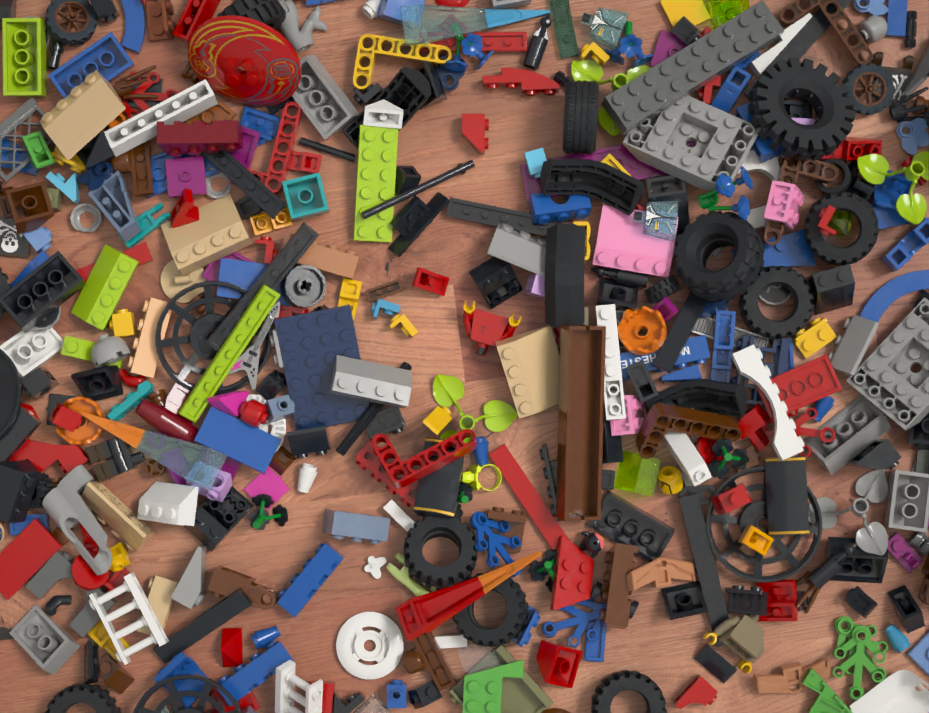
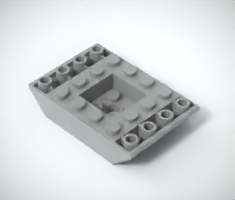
M686 96L628 132L623 145L639 161L709 192L715 189L716 180L720 174L731 177L733 183L758 137L761 127L754 128L751 123L693 97ZM693 141L696 143V146L691 148L686 143Z
M925 297L862 363L854 376H850L846 380L848 384L905 431L919 423L929 413V300ZM915 364L922 367L918 373H913L910 370Z

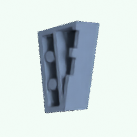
M118 170L110 178L106 179L100 188L91 190L88 195L125 242L141 232V228L125 179Z
M325 509L322 532L332 534V538L344 539V536L351 537L352 541L362 542V538L369 539V543L380 544L381 541H387L390 518Z

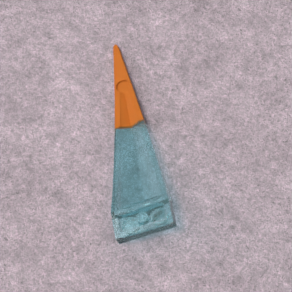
M80 412L85 418L192 484L210 492L227 458V455L209 447Z

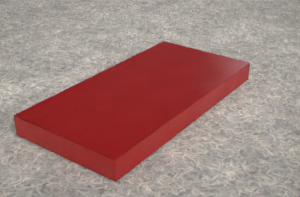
M827 354L770 379L772 384L776 383L780 393L777 395L780 401H784L788 411L786 414L842 390ZM756 385L757 392L772 421L774 420L771 405L765 394Z
M37 518L0 553V592L8 600L48 562L56 551L63 547Z

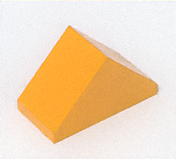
M747 524L738 542L765 556L774 539L756 527Z

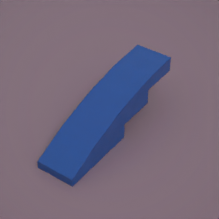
M716 310L710 380L730 383L735 311Z

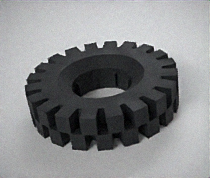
M789 58L787 62L783 59L777 61L774 66L770 65L754 85L749 96V101L751 102L748 105V112L754 115L750 121L754 128L761 127L758 136L762 141L768 138L772 139L769 147L774 151H777L782 146L784 148L782 155L792 158L797 153V160L807 161L810 156L812 161L818 160L824 155L827 157L833 153L851 132L852 122L855 120V111L851 109L855 104L853 97H845L849 93L846 84L836 85L840 77L835 72L831 73L828 77L825 75L828 67L819 63L816 69H813L814 60L804 58L800 64L799 58ZM787 97H799L810 103L817 116L814 124L803 125L791 119L784 108V101Z

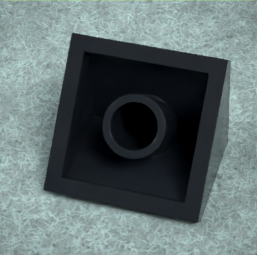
M426 61L416 67L415 70L420 71L430 82L431 96L421 106L420 110L447 100L435 64Z
M100 131L76 153L86 167H91L114 156L103 131Z
M601 277L596 306L615 304L616 310L626 311L631 309L635 311L638 287L616 283L613 279Z
M106 365L71 374L73 381L84 397L98 401L123 395L118 365Z
M699 581L661 589L669 620L708 612Z

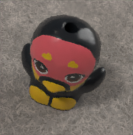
M581 532L585 537L579 548L582 551L593 552L592 558L596 557L598 552L604 547V538L598 533Z

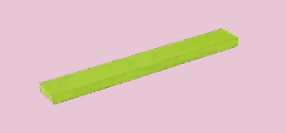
M265 284L261 286L178 411L180 415L196 423L208 405L207 398L214 396L280 297L278 292Z

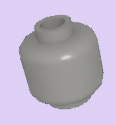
M872 15L859 24V34L864 41L870 44L880 40L887 33V23L880 16Z

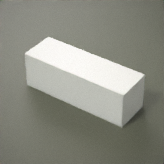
M392 499L383 507L407 532L410 528H414L415 522Z
M463 633L434 635L440 649L468 647L467 639L463 637Z

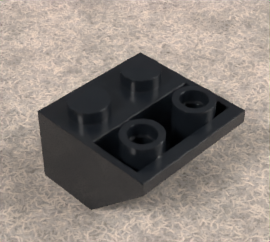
M492 257L469 271L471 278L490 309L495 308L523 290L510 263L497 257Z

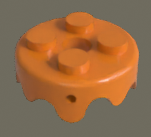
M642 306L635 311L627 309L623 313L622 320L617 327L619 339L623 347L636 355H648L657 351L663 345L667 336V327L661 313L646 306ZM639 330H648L645 336L638 335Z
M77 396L63 403L79 413L85 412L105 418L100 405L91 398ZM85 418V424L79 426L78 429L75 428L74 432L55 425L56 432L70 444L85 445L95 440L101 434L103 428Z

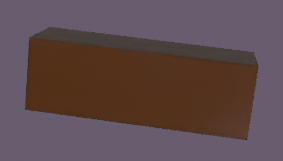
M397 279L365 292L369 303L402 292L403 288L400 280Z

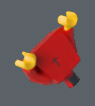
M467 300L464 301V329L466 335L471 337L470 340L477 342L475 354L486 356L488 346L496 348L495 342L512 337L517 325L522 320V316H520L519 320L513 319L514 312L510 318H505L475 309V301H473L472 306H467Z

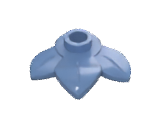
M854 0L853 2L855 10L859 13L868 12L871 15L881 16L889 11L887 6L883 4L885 0ZM864 2L866 6L863 7L859 3Z
M915 118L911 122L902 121L896 128V133L901 138L903 150L910 155L916 154L917 147L929 145V135L925 131L928 127L927 121L923 118ZM904 127L908 129V134L903 133L902 129Z

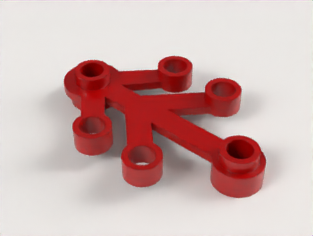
M133 71L129 74V76L137 72ZM151 72L148 75L147 82L142 83L133 92L129 93L158 95L157 99H124L123 96L119 98L126 107L124 111L130 119L133 112H136L137 115L140 113L132 109L125 100H133L144 112L150 108L144 100L165 101L171 94L176 95L178 92L174 89H169L165 93H144L153 83L157 84L160 81V75L156 72ZM154 74L157 75L156 81L151 80V76Z
M808 408L806 413L794 421L796 425L794 431L797 437L799 435L821 438L825 443H831L836 438L835 431L830 427H824L822 430L800 427L808 420H813L818 416L815 408ZM797 409L794 414L788 413V418L790 416L795 417L798 414L799 410ZM810 410L815 411V415L813 417H809L808 412ZM769 419L761 427V430L766 436H773V438L775 422ZM772 423L774 425L773 430H768L767 425ZM831 432V438L826 439L825 433ZM805 445L804 447H802L803 449H804V448H808V449H809V454H807V455H804L803 453H800V454H801L802 456H806V457L811 456V454H812V449H811L809 446H806V445Z

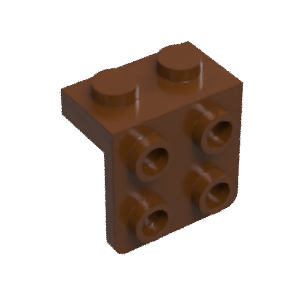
M493 507L492 510H488L487 518L496 522L505 520L510 525L509 531L504 534L490 528L492 532L508 538L517 536L520 538L522 546L527 516L523 515V511L512 510L511 513L504 512V508ZM502 544L507 552L519 553L521 551V546L511 549L509 546Z

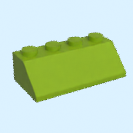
M2 18L3 96L47 97L45 20L42 18Z
M105 244L71 313L85 322L105 330L140 261Z

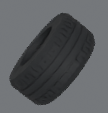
M570 80L566 82L563 151L566 153L592 154L596 151L599 84L595 81Z

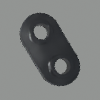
M711 485L687 486L679 491L678 496H685L686 492L691 494L698 493L700 505L710 504L711 499L710 497L705 498L704 492L709 491L710 497H712L716 489Z

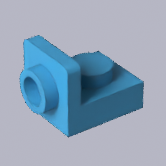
M378 299L377 303H373L371 313L374 314L373 318L378 319L380 309H384L383 313L394 316L395 313H400L401 306Z

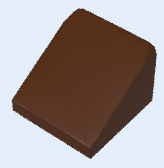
M281 446L275 452L269 466L281 476L296 458Z

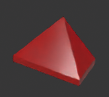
M242 627L222 628L221 655L223 667H238L243 663Z

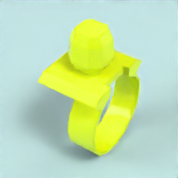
M492 464L470 465L469 471L462 472L461 482L468 483V486L472 487L473 490H495L499 487L502 480L499 468ZM485 466H491L497 473L496 484L488 490L484 489L478 482V473Z

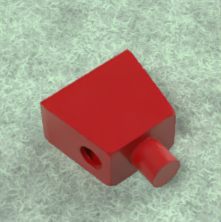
M743 482L710 497L718 515L727 514L750 503L752 500Z

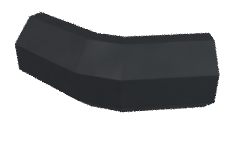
M403 67L373 103L384 99L403 109V128L431 96L430 82L420 71ZM364 111L342 130L357 149L359 125H363Z
M549 159L543 162L540 173L543 195H585L596 198L629 216L637 206L644 189L642 181L606 163L590 159Z
M557 223L547 229L544 282L545 323L554 327L568 324L581 325L585 322L584 264L586 229L573 223Z
M698 379L683 381L660 391L658 396L645 401L644 405L647 413L654 404L663 403L743 418L746 412L748 396L745 385Z

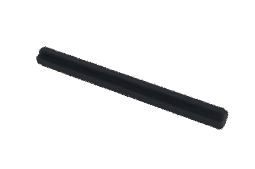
M403 362L399 367L405 370L412 369L411 365L407 362ZM371 403L336 448L337 453L344 456L384 404Z

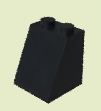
M850 264L815 273L805 278L806 282L812 287L810 288L811 292L814 293L813 305L815 315L852 305L855 280Z

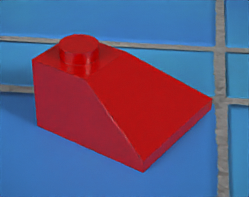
M541 640L536 660L544 683L572 688L583 651Z

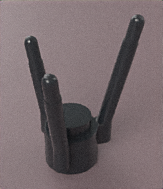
M924 87L909 95L903 101L893 102V106L889 107L892 121L899 123L902 121H912L915 118L924 119L923 116H905H908L909 112L927 108L926 104L906 108V105L901 104L922 94L929 88Z

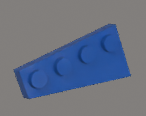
M804 230L782 235L780 242L775 246H764L763 267L816 266L813 253L806 243ZM775 238L768 239V241L774 242ZM732 249L731 251L734 257L735 249Z

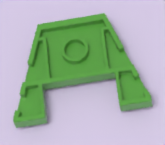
M517 660L512 663L464 675L462 713H501L502 678H523L524 660Z
M810 668L802 684L819 694L807 713H853L813 668Z

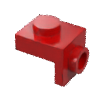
M830 205L828 208L823 207L818 216L821 219L818 227L821 228L819 232L829 237L831 234L836 235L837 231L827 226L836 211V208Z
M260 237V240L255 239L256 245L266 246L265 264H270L278 254V250H275L276 243L271 241L272 238Z
M125 567L120 571H116L109 581H106L104 584L107 587V592L124 584V576L131 572Z

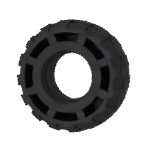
M722 211L710 212V215L702 214L696 217L697 220L692 224L689 222L684 227V233L682 235L679 234L675 243L677 247L673 251L674 268L682 283L694 295L715 302L720 301V299L724 301L734 299L735 295L739 293L742 295L747 292L748 286L751 283L755 284L759 278L758 273L762 271L764 265V245L753 226L747 220H742L736 213H722ZM722 246L735 247L734 257L726 267L717 271L706 270L707 259L715 249Z

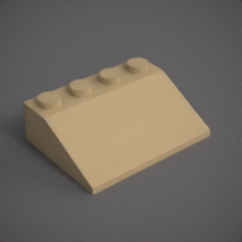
M96 70L87 75L85 81L79 86L74 87L65 99H61L55 108L45 113L40 123L65 158L69 160L122 113L126 107L113 86Z
M230 193L224 198L216 199L199 207V220L176 228L170 226V221L161 225L171 255L183 276L253 244Z
M551 325L495 342L519 419L539 413L559 403L560 354Z
M91 481L86 484L81 496L90 511L93 510L98 514L97 519L101 523L110 525L112 527L111 532L118 538L121 536L126 540L125 545L132 551L134 549L136 551L141 550L156 534L141 519H137V515L101 482Z

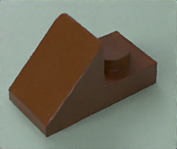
M108 653L98 662L99 674L106 680L104 683L121 694L135 680Z

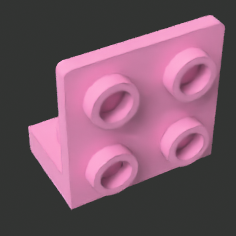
M773 180L763 218L782 222L789 229H794V226L799 222V206H802L804 201V195H802L801 190L795 184Z
M637 395L624 396L626 419L610 420L612 436L639 433L645 417H643L642 411L644 409V402L641 403Z

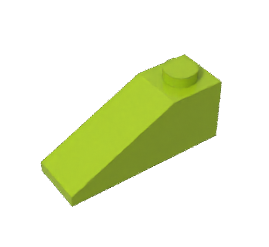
M65 335L61 354L92 362L91 349L95 342ZM123 359L111 365H118V368H121Z

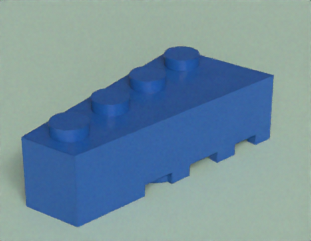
M329 542L321 543L314 551L316 553L314 558H309L302 566L304 570L301 574L296 573L290 580L292 585L288 590L284 588L277 596L280 598L277 603L293 617L298 615L345 558Z
M272 641L265 646L267 650L264 653L260 654V652H257L249 658L251 660L250 663L246 666L242 663L234 669L235 674L231 677L226 675L217 682L225 687L237 701L251 692L252 689L276 674V667L288 660L294 661L281 641ZM218 689L228 705H233L229 698Z

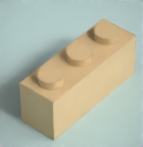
M158 574L155 575V578H151L148 589L151 590L149 596L146 597L164 630L174 602L171 596L179 581ZM140 614L138 616L137 621L142 619L141 616H143V614ZM143 626L137 630L148 635L152 633L149 626Z

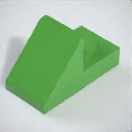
M41 131L22 137L30 156L31 165L36 170L55 163Z

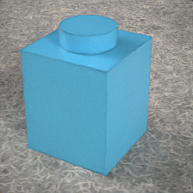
M543 148L524 153L530 178L534 176L535 179L540 178L543 162L547 160Z

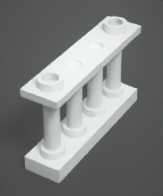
M134 572L124 576V584L98 597L96 592L89 595L90 606L93 610H97L117 649V652H115L116 656L124 665L131 662L129 656L153 643H158L160 647L169 642ZM126 591L132 592L134 596L132 602L109 614L106 613L102 605L103 603ZM135 608L141 610L143 614L141 616L142 619L116 632L111 621ZM143 626L150 627L152 633L149 637L127 649L124 648L120 638Z
M288 660L276 667L275 713H304L294 706V701L305 707V713H322L323 680L320 679L311 685L295 675L296 663L292 660ZM295 685L306 691V698L295 691Z

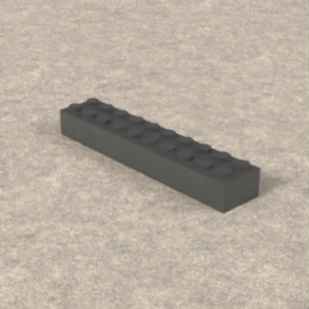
M761 0L607 95L602 102V106L624 136L735 67V65L740 64L777 41L783 34L784 29L765 2Z

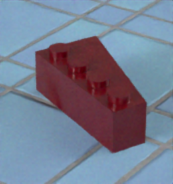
M238 120L211 121V124L194 121L192 125L182 123V121H174V125H164V121H157V144L171 157H180L181 154L199 155L200 152L215 154L221 150L235 152L237 149L243 148V126Z

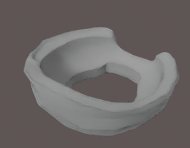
M220 170L219 174L206 177L207 195L220 199L229 194L232 187L231 181ZM225 177L227 185L222 191L217 192L211 188L210 184L213 178Z
M85 203L76 206L72 210L70 221L74 229L78 231L93 232L100 226L102 217L97 207ZM85 212H91L94 215L95 220L91 228H83L80 222V217Z

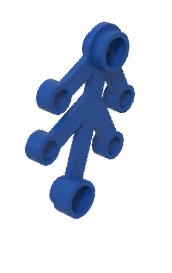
M480 511L475 512L470 519L472 528L476 530L475 548L479 552L488 548L487 565L494 568L500 563L496 550L506 563L505 565L515 562L502 544L509 546L511 549H516L521 546L520 538L517 536L512 538L493 533L490 529H496L504 534L510 529L509 523L505 520L501 522L492 521ZM521 570L513 574L510 578H514L515 576L519 575L521 573Z
M587 599L576 603L594 610L590 613H585L572 605L558 609L576 617L557 623L552 621L545 622L542 626L544 636L552 638L556 636L557 631L578 625L574 634L568 639L569 646L576 648L580 644V638L589 621L597 619L593 629L587 632V639L590 642L597 641L598 633L602 627L599 613L600 609H603L604 602L597 604ZM552 626L553 631H546V627ZM592 632L596 634L594 639L589 638V634ZM576 638L578 640L577 644L575 645L570 643L571 639Z

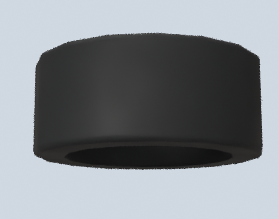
M838 159L822 161L840 168L843 171L844 180L836 188H828L823 183L814 181L816 187L825 195L833 192H845L851 184V173L848 166Z

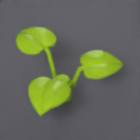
M573 60L571 74L575 81H595L599 85L610 82L611 89L615 91L653 67H632L626 75L619 73L614 78L610 77L609 79L599 81L603 77V69L600 64L598 65L593 60ZM602 106L598 112L599 124L611 136L620 134L621 132Z
M929 151L916 154L908 168L903 167L891 173H887L889 163L881 155L869 154L858 157L857 167L859 173L870 184L880 185L884 182L885 176L890 177L902 172L905 173L906 179L912 181L908 192L909 195L902 194L897 199L896 210L903 219L918 225L926 215L927 203L923 195L919 193L912 195V192L920 177L929 181Z
M438 374L434 379V398L442 407L445 406L447 408L453 403L455 404L461 416L459 424L462 429L460 431L473 429L475 422L485 418V425L489 430L501 432L507 429L518 417V413L511 405L500 400L487 402L483 408L485 415L474 418L469 413L464 414L456 401L464 395L463 383L458 378L449 375ZM447 430L441 434L439 439L445 440L458 432ZM465 438L463 440L464 443L471 442L470 438Z

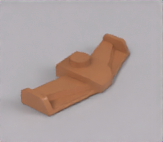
M666 557L654 558L650 563L631 571L626 577L629 591H635L650 582L651 587L672 585L671 578L696 582L693 562Z
M826 656L823 660L802 669L799 662L780 666L781 674H753L757 694H795L808 688L802 684V681L810 668H813L823 680L831 677L830 660Z

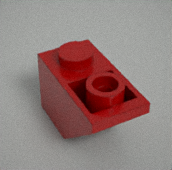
M462 113V136L480 155H484L485 149H488V138H485V131H489V119H485V114Z

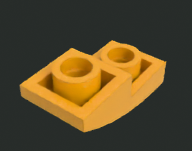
M285 207L274 220L267 213L249 218L254 237L293 225L288 207Z

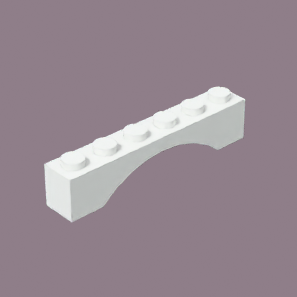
M751 345L733 353L731 358L738 373L755 383L765 394L771 405L775 422L772 445L780 462L804 451L802 447L805 446L800 436L797 437L794 431L796 425L793 419H789L786 414L788 411L784 401H780L777 395L780 393L776 383L772 384L769 378L771 372L768 366H764L761 361L763 355L760 349Z

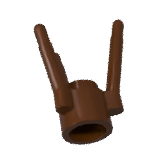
M156 65L114 82L118 96H123L124 99H157L158 95L129 93L133 92L132 86L147 82L148 79L144 78L132 82L129 80L156 69Z
M809 571L796 581V586L808 579L806 583L809 585L807 591L796 604V608L801 606L813 589L815 590L804 611L806 614L809 612L820 591L807 577L810 574Z

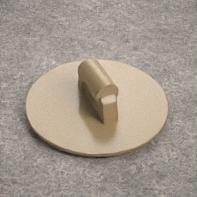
M174 259L171 260L161 273V286L164 293L171 299L184 288L195 283L207 281L201 277L204 273L203 267L183 276L178 270ZM204 288L194 289L180 297L176 302L188 303L198 294L202 293Z

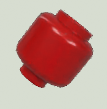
M255 399L245 401L239 411L241 421L252 427H258L260 424L264 425L269 417V414L266 413L267 406Z

